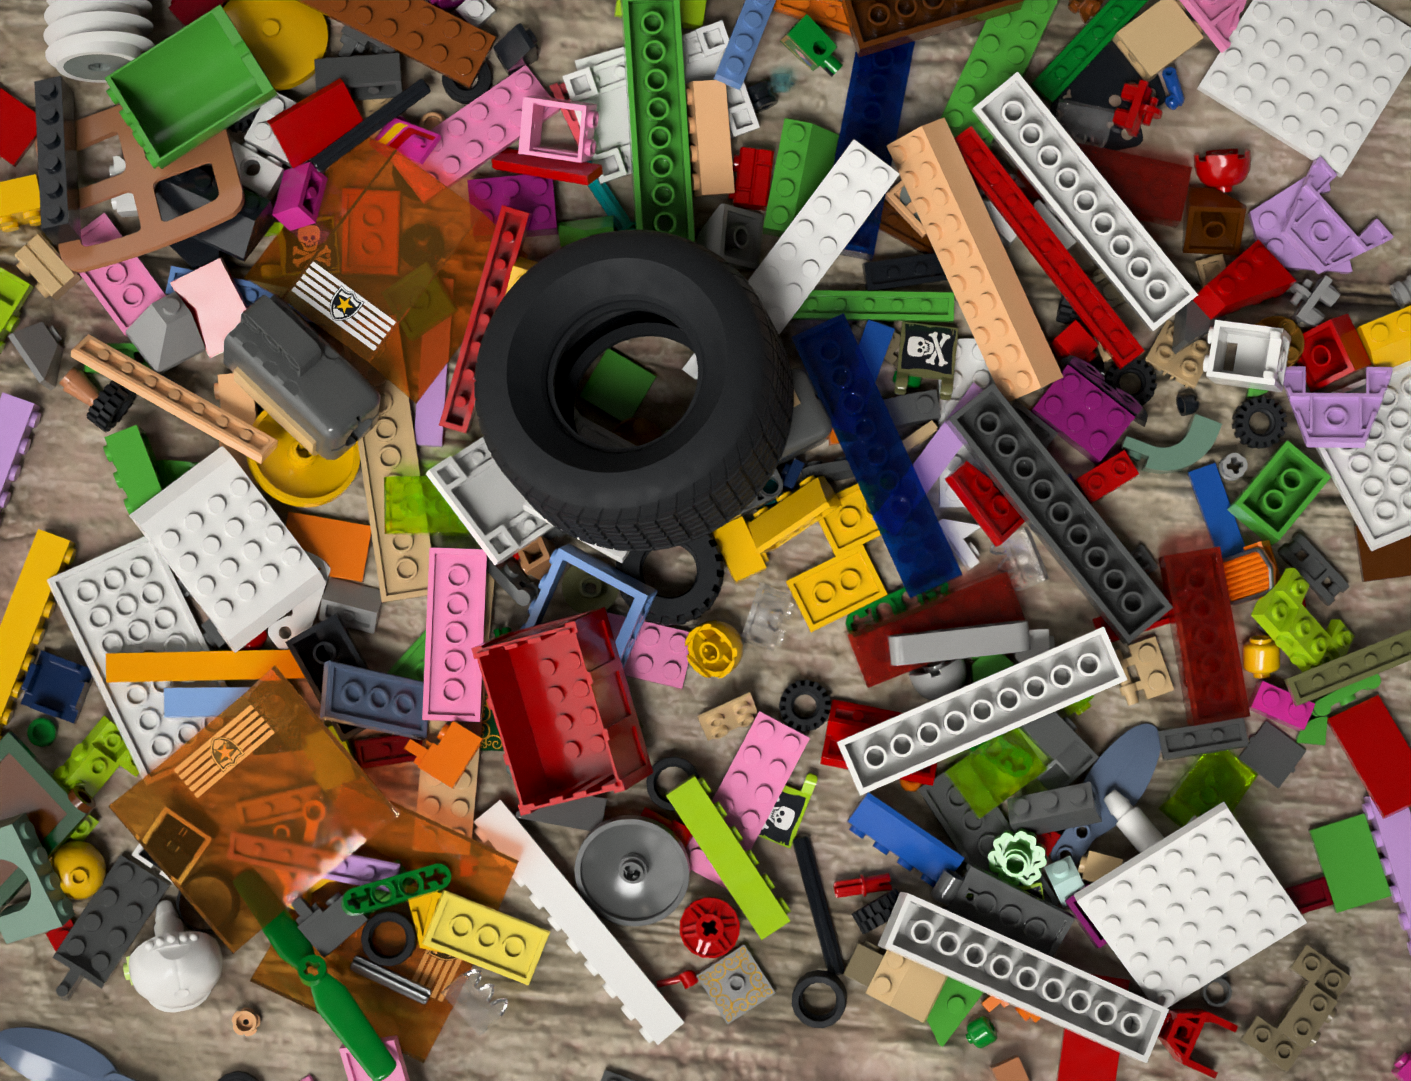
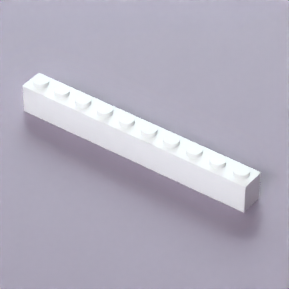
M499 800L474 821L478 826L474 829L475 833L484 843L488 840L496 848L492 852L502 865L506 862L514 870L510 874L520 887L526 885L532 892L529 896L531 901L539 910L544 907L551 915L547 918L557 932L562 929L569 938L565 942L575 954L581 951L587 959L584 965L594 977L598 973L605 981L602 987L612 999L618 996L624 1004L621 1010L630 1021L635 1018L642 1025L639 1031L649 1043L654 1040L659 1045L685 1022L502 800Z

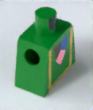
M807 14L780 40L789 51L812 71L821 66L832 77L843 66L832 54L837 45ZM813 46L819 49L820 55L814 52Z

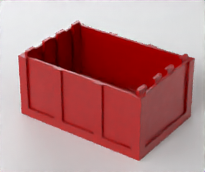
M605 607L504 633L471 648L473 657L477 659L488 694V698H486L489 710L492 709L505 752L503 758L506 766L509 765L520 802L518 808L521 816L531 814L539 808L613 790L614 793L622 792L654 773Z

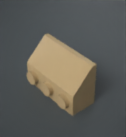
M887 950L866 994L925 1024L948 976Z

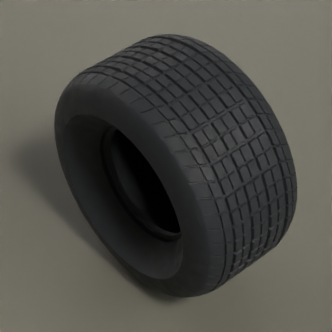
M652 230L605 232L582 238L552 252L522 275L506 293L488 323L477 356L478 363H476L474 377L476 380L474 382V398H477L475 406L477 416L479 417L478 422L481 433L484 435V441L494 461L528 503L544 519H547L549 523L576 539L579 537L581 541L592 545L596 544L603 548L634 552L668 549L697 540L722 527L742 512L769 481L785 450L791 429L794 408V386L791 366L784 344L758 295L741 273L721 256L701 244L666 232ZM654 336L674 340L695 353L698 365V379L694 397L683 417L668 432L651 442L628 448L601 446L586 440L578 434L574 418V402L577 388L586 370L604 351L628 339Z

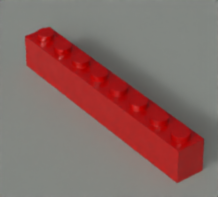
M506 205L501 206L439 426L462 433L470 432L476 412L475 400L477 398H474V382L476 380L474 377L481 341L491 317L506 295L512 268L521 256L533 213Z

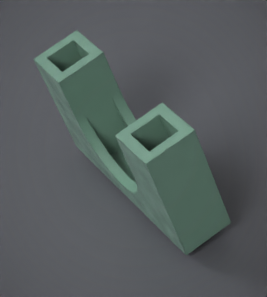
M26 812L1 820L0 859L10 861L22 869L31 886V897L29 900L8 906L0 913V932L6 944L62 927L75 915L71 901L60 887L59 876L55 873L48 859L47 852L42 847L35 833L34 825L29 821Z

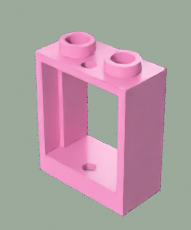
M537 95L523 97L518 154L579 163L592 161L596 151L594 130L599 121V114L596 111L597 104ZM544 106L582 111L578 151L540 146Z

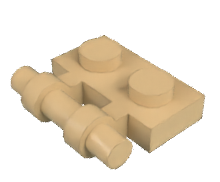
M1155 636L1128 645L1127 648L1131 656L1124 659L1120 649L1114 650L1127 678L1126 681L1120 683L1121 688L1119 689L1121 695H1125L1128 706L1139 703L1136 695L1138 690H1143L1146 700L1174 690ZM1134 665L1139 679L1135 683H1132L1127 667Z

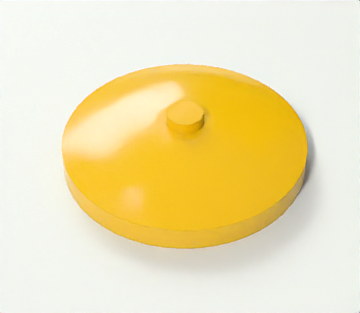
M229 0L223 8L276 91L291 89L307 81L315 74L314 59H324L326 56L328 29L324 15L296 0Z
M265 410L261 412L252 425L278 440L277 448L261 464L248 456L246 458L250 472L258 485L266 493L282 503L296 507H316L332 502L349 488L358 472L360 465L358 441L340 458L327 460L319 454L313 456Z

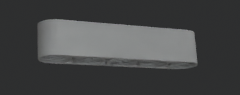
M1027 620L888 636L891 665H909L1031 650Z

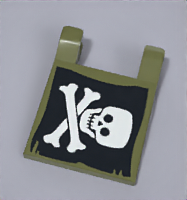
M902 322L895 394L905 395L908 376L942 380L940 399L951 400L958 328Z

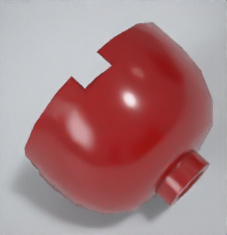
M1238 148L1208 150L1205 157H1200L1199 152L1193 154L1195 172L1199 180L1206 186L1215 187V189L1223 193L1233 191L1232 186L1241 184L1250 172L1251 151L1249 149H1245V154H1238Z

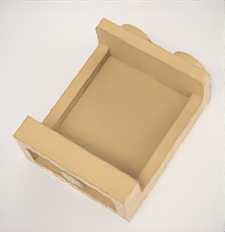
M1160 0L1119 30L1114 36L1113 42L1142 79L1150 82L1160 71L1192 47L1198 46L1204 37L1199 24L1195 20L1191 21L1185 14V7L1179 0Z

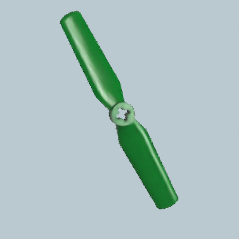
M246 871L235 877L232 885L279 957L298 971L299 978L304 985L311 987L318 1013L372 1081H382L389 1077L397 1066L396 1061L347 987L328 974L324 959L315 955L313 945L298 929V923L256 871ZM310 966L314 969L317 968L318 974L315 976L312 973L308 974L307 968Z

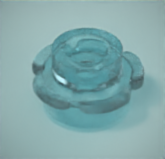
M792 74L770 75V85L774 93L790 92V87L795 86Z

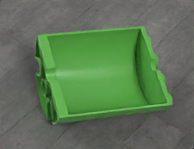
M221 5L105 77L110 87L106 90L107 94L115 105L120 103L123 109L119 111L120 115L132 129L134 138L140 147H143L146 152L145 156L154 169L158 166L164 169L278 96L265 72Z

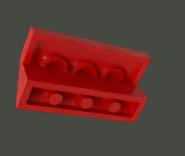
M832 700L820 764L848 769L837 742L903 713ZM937 763L904 776L900 780L933 786Z

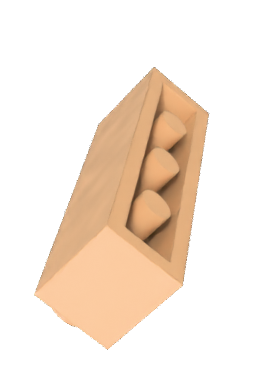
M717 80L689 82L685 84V94L688 112V134L690 136L689 156L693 172L691 174L692 191H694V197L735 193L726 84Z
M234 373L218 375V383H214L215 399L220 400L221 409L252 426L259 416L258 403L235 382ZM219 441V447L223 446L233 456L255 487L259 488L260 486L250 472L246 455Z

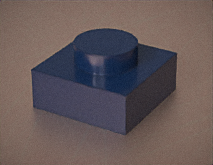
M794 459L792 465L785 464L780 475L781 479L784 480V489L792 492L805 463Z

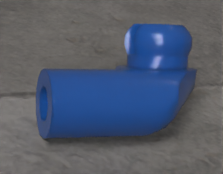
M1168 67L1162 72L1169 96L1165 98V104L1169 109L1175 110L1178 106H1182L1185 98L1176 69Z

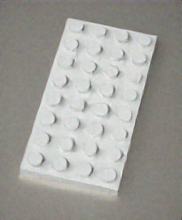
M145 536L47 579V583L146 787L177 773L174 770L236 718H164V688L227 687L224 680L106 683V653L210 651L167 562ZM243 718L223 734L222 737L227 736L244 721ZM247 726L240 730L231 739L234 740L235 738H237L241 733H243L247 729ZM249 733L239 743H242L245 740H247L251 736V734ZM211 745L182 770L190 767L211 749Z

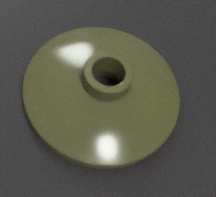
M574 565L569 567L562 581L564 599L578 613L605 607L606 610L614 604L619 589ZM588 584H593L596 590L594 593H587L585 587Z

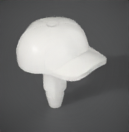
M1113 790L1103 799L1111 815L1118 820L1116 823L1117 827L1139 853L1164 839V836L1138 806L1134 808L1130 804V800L1117 790ZM1194 814V816L1190 819L1188 823L1192 822L1198 817Z
M163 900L156 906L155 937L143 942L130 955L129 974L136 991L156 1009L164 1012H180L193 1009L207 999L221 977L223 957L220 947L213 937L198 931L184 932L183 923L178 919V914L172 902Z

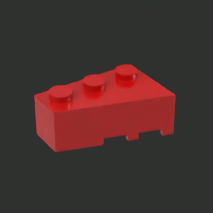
M1258 239L1201 289L1193 301L1212 320L1238 311L1242 307L1261 303L1263 300L1271 297L1281 296L1296 280Z

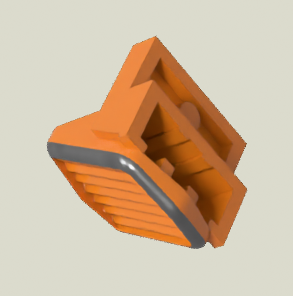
M1269 540L1243 547V552L1218 561L1222 585L1227 599L1232 606L1261 599L1280 580L1281 576Z

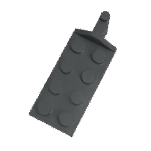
M122 855L119 856L105 877L102 887L94 894L53 956L55 960L70 969L56 989L57 995L62 1000H70L83 979L88 980L101 989L104 987L170 887L168 884Z

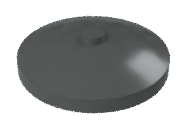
M622 815L603 821L587 834L576 857L575 880L586 904L602 918L624 926H645L666 918L680 905L689 885L690 862L683 843L667 826L645 816Z

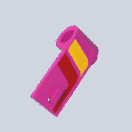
M398 116L381 129L371 143V146L386 159L390 160L396 154L423 165L442 137L437 133L413 125L405 118Z

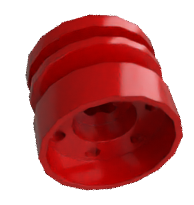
M703 897L693 901L684 910L680 920V936L684 945L691 953L702 958H717L727 954L735 946L739 937L740 922L735 910L727 902L716 897ZM711 920H714L716 922L715 928L718 930L717 933H709L708 936L704 935L705 928L702 926V923L704 921L709 923Z

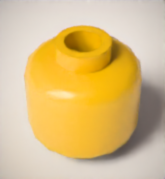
M1251 636L1250 641L1243 645V668L1247 672L1253 673L1254 678L1263 679L1271 677V673L1280 668V648L1270 636Z

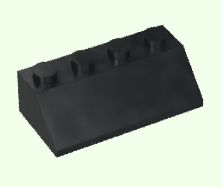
M197 167L159 181L156 191L162 221L164 222L198 209L216 200L219 195L215 175ZM243 188L245 202L241 211L235 217L191 238L245 262L276 220L272 215L273 208L270 200Z
M338 612L285 642L320 704L325 662L334 661L369 669ZM330 721L342 742L367 729Z

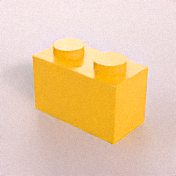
M742 516L726 523L711 533L716 544L719 545L723 560L735 584L765 571L767 568L765 563L769 561L766 553L759 554L748 525L750 520L745 522Z

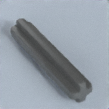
M356 955L351 963L350 969L422 1004H426L431 996V988L361 955Z

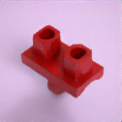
M1140 80L1139 84L1125 83L1121 92L1122 100L1131 102L1132 105L1130 111L1117 108L1112 121L1114 125L1126 129L1129 136L1137 137L1141 124L1150 126L1152 118L1161 119L1163 112L1156 108L1159 99L1151 97L1153 90L1148 87V81Z

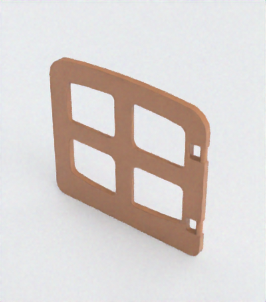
M121 105L75 121L77 152L110 137L119 135L126 164L123 173L79 189L80 210L117 196L131 193L134 196L141 229L137 233L87 247L83 246L82 239L60 243L58 245L59 252L66 267L72 271L82 273L110 266L177 243L235 217L241 211L245 198L227 128L164 169H161L159 166L154 169L147 160L143 147H140L134 138L132 129L120 115L119 111L123 109ZM36 138L35 148H36L37 157H38L37 138ZM208 163L212 164L219 190L216 200L172 220L162 221L155 193V185L166 178Z

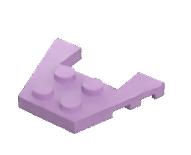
M1321 156L1312 162L1281 230V234L1317 274L1373 249L1394 237L1377 218L1372 220L1357 236L1322 198L1320 192L1337 174Z
M1306 177L1248 213L1255 242L1259 239L1286 270L1315 271L1281 234V230ZM1329 184L1320 192V195L1331 191ZM1350 259L1324 271V273L1350 274L1353 272Z
M1286 366L1283 386L1306 447L1365 448L1391 380L1392 367H1366V393H1306V366Z

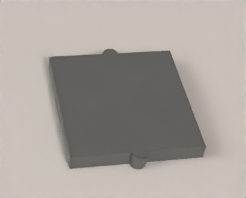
M1265 721L1255 736L1249 738V746L1243 750L1238 759L1279 789L1288 775L1295 772L1294 767L1303 757L1306 750Z

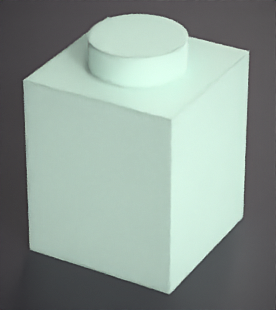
M1069 855L1044 867L1062 907H1066L1065 900L1085 887L1071 856Z

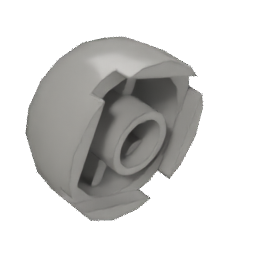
M963 658L918 663L909 670L910 680L914 688L922 697L929 700L938 699L961 689L967 680V668Z

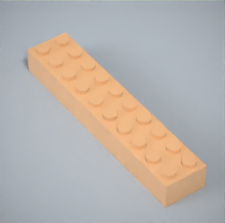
M945 117L925 124L888 144V151L900 173L903 184L998 390L1010 402L1063 378Z

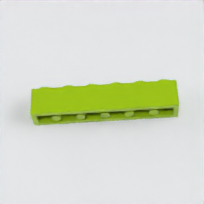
M693 774L665 794L760 939L763 940L790 922L787 914L791 910L782 897L777 900L771 892L775 886L766 873L761 876L755 866L759 862L752 851L749 849L745 852L739 842L743 840V837L735 825L729 828L723 818L727 816V813L719 801L713 804L707 795L711 792V789L704 778L701 777L697 780Z

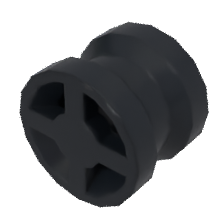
M769 81L757 83L747 89L755 113L765 111L778 103L776 96L771 94V84Z

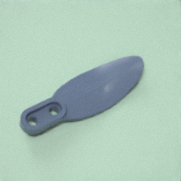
M1145 723L1126 731L1107 748L1093 765L1083 783L1091 782L1099 796L1102 822L1079 826L1087 829L1085 837H1079L1076 834L1079 827L1065 829L1051 851L1053 863L1061 860L1060 853L1063 850H1068L1076 866L1093 840L1116 826L1118 820L1111 815L1103 800L1110 792L1117 790L1130 800L1129 802L1133 807L1141 798L1152 778L1160 755L1158 729L1154 725Z
M17 1027L0 1031V1058L31 1081H138L120 1073L117 1067L100 1051L69 1035L29 1027Z

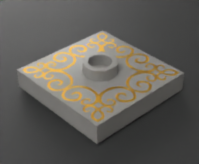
M744 944L696 975L727 1025L776 993Z

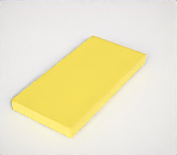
M443 890L422 944L529 985L550 931Z

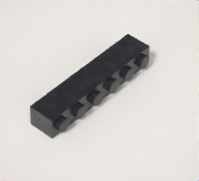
M62 76L34 81L41 229L54 245L81 239L74 92Z

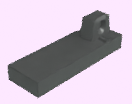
M1243 717L1163 730L1157 733L1163 761L1249 746Z

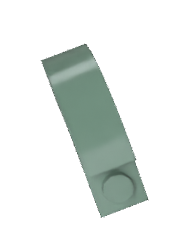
M1195 414L1190 419L1183 439L1174 446L1166 448L1155 447L1126 436L1122 440L1119 450H1125L1131 460L1140 462L1141 458L1145 459L1142 471L1155 474L1178 472L1196 463L1210 450L1216 441L1222 423Z

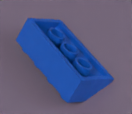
M869 792L865 793L847 820L851 825L849 830L861 839L865 835L875 841L873 844L874 848L886 856L890 851L899 857L897 860L899 865L910 872L913 868L921 872L923 875L920 879L933 888L945 868L956 871L965 859Z

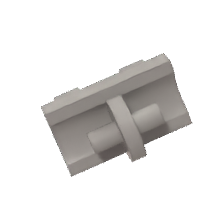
M1325 275L1323 279L1320 278L1311 291L1308 289L1313 282L1307 278L1302 285L1294 283L1290 287V290L1294 293L1290 302L1297 306L1301 299L1304 301L1293 314L1291 320L1296 324L1303 322L1312 328L1317 327L1325 317L1323 313L1314 307L1317 301L1320 300L1330 308L1341 295L1330 285L1333 280Z

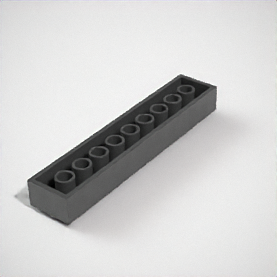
M994 383L985 388L945 421L1123 644H1129L1173 608Z

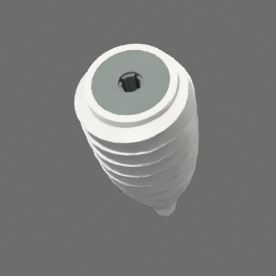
M46 0L50 6L44 13V19L49 25L43 34L44 40L49 46L45 52V57L59 73L68 78L85 82L106 83L105 77L155 46L151 40L145 37L154 29L152 22L144 18V16L152 11V5L148 0Z

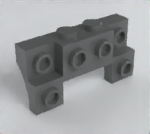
M1052 712L1019 727L1051 760L1035 776L1047 790L1067 787L1099 758L1074 732L1077 730L1075 724L1066 716L1062 719L1056 712Z

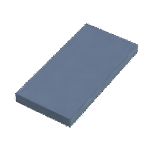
M327 661L324 663L320 719L424 740L427 738L428 720H422L424 682Z

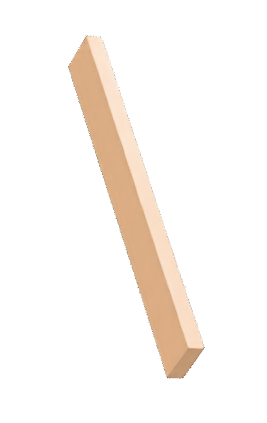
M89 334L71 350L72 358L260 464L277 448L278 440Z

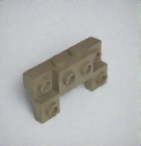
M1304 944L1296 960L1289 966L1292 971L1306 981L1299 987L1273 1026L1256 1015L1250 1027L1240 1038V1040L1284 1072L1289 1071L1303 1049H1306L1308 1046L1313 1047L1321 1035L1319 1029L1324 1022L1328 1024L1335 1016L1337 1009L1334 1007L1338 1003L1337 999L1352 979L1351 976L1336 967L1330 960L1307 944Z

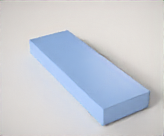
M251 687L163 689L164 718L237 717L251 705ZM249 712L245 717H249L251 715V712Z

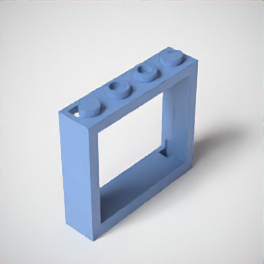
M571 544L556 548L549 560V563L552 564L549 572L542 577L539 583L540 593L529 606L528 614L530 616L528 621L520 629L541 624L568 562L634 597L615 641L624 669L658 591Z

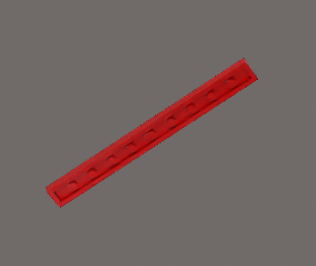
M970 126L956 136L954 139L972 178L1121 370L1143 354L1145 350L973 127Z

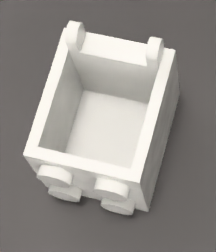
M1215 320L1214 327H1210L1208 333V344H1211L1210 355H1205L1203 371L1207 372L1206 377L1215 384L1282 392L1291 336L1283 328ZM1227 343L1238 344L1233 371L1223 370Z

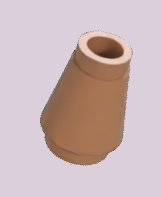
M75 367L59 382L64 387L63 391L89 406L93 405V401L98 398L100 393L83 370L79 371Z

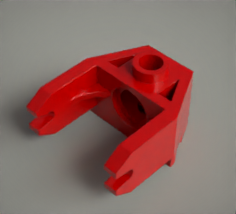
M1200 1008L1170 1009L1157 1038L1175 1061L1215 1079L1218 1072L1194 1061L1190 1056L1204 1023H1215L1235 1033L1238 1026Z

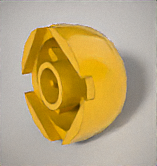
M718 620L706 621L689 632L685 640V646L688 645L689 652L686 656L688 662L696 672L706 678L712 676L718 677V679L725 677L739 665L743 657L741 635L733 626L726 622Z
M82 841L68 842L62 845L50 858V863L55 873L59 876L60 887L68 899H87L102 887L107 873L105 859L92 844Z

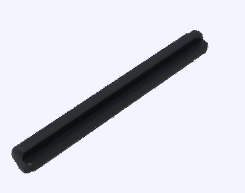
M419 79L311 158V163L319 172H323L431 92L430 87L423 79Z
M807 836L794 839L792 844L827 971L835 975H841L844 972V966L809 838Z

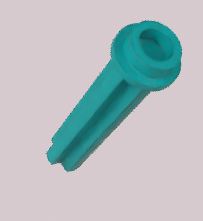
M597 178L588 185L607 216L613 215L617 231L635 230V222H631L606 183L600 184Z

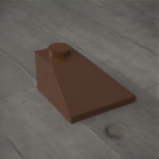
M1187 187L1183 210V253L1239 255L1247 209L1246 205L1215 188Z

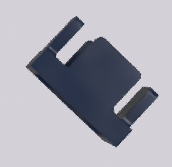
M41 650L37 662L31 663L21 689L25 690L21 704L76 724L92 684L93 676L88 667Z

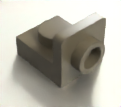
M1100 269L1092 273L1094 277L1091 278V282L1111 308L1126 302Z

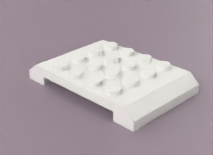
M722 20L682 35L685 84L692 81L715 80L713 78L729 41ZM624 56L562 76L570 100L597 104L596 111L599 114V121L594 130L596 151L592 157V163L602 165L603 174L598 178L600 184L632 174ZM743 82L740 90L726 85L730 139L759 129L760 126L745 83ZM574 110L579 126H581L582 111Z
M574 407L575 424H577L582 416ZM483 437L453 457L449 456L426 473L495 566L504 562L554 528L553 525L523 510V504L526 499L498 467Z
M223 446L219 447L129 515L210 618L219 634L234 653L326 584L318 568L233 456Z

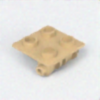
M1167 320L1144 360L1147 361L1148 366L1151 365L1158 371L1163 370L1162 375L1165 376L1168 373L1171 375L1169 379L1172 380L1175 377V381L1183 384L1186 389L1188 386L1193 389L1203 373L1205 355H1210L1211 344L1200 338L1175 354L1172 351L1174 323Z
M749 692L698 715V720L709 741L711 739H720L735 728L749 726L754 722L758 712L752 695Z

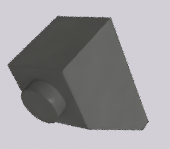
M1191 300L1175 314L1172 351L1175 354L1182 351L1208 334L1210 327H1214L1215 320L1225 321L1227 317L1224 315L1210 320L1199 306Z

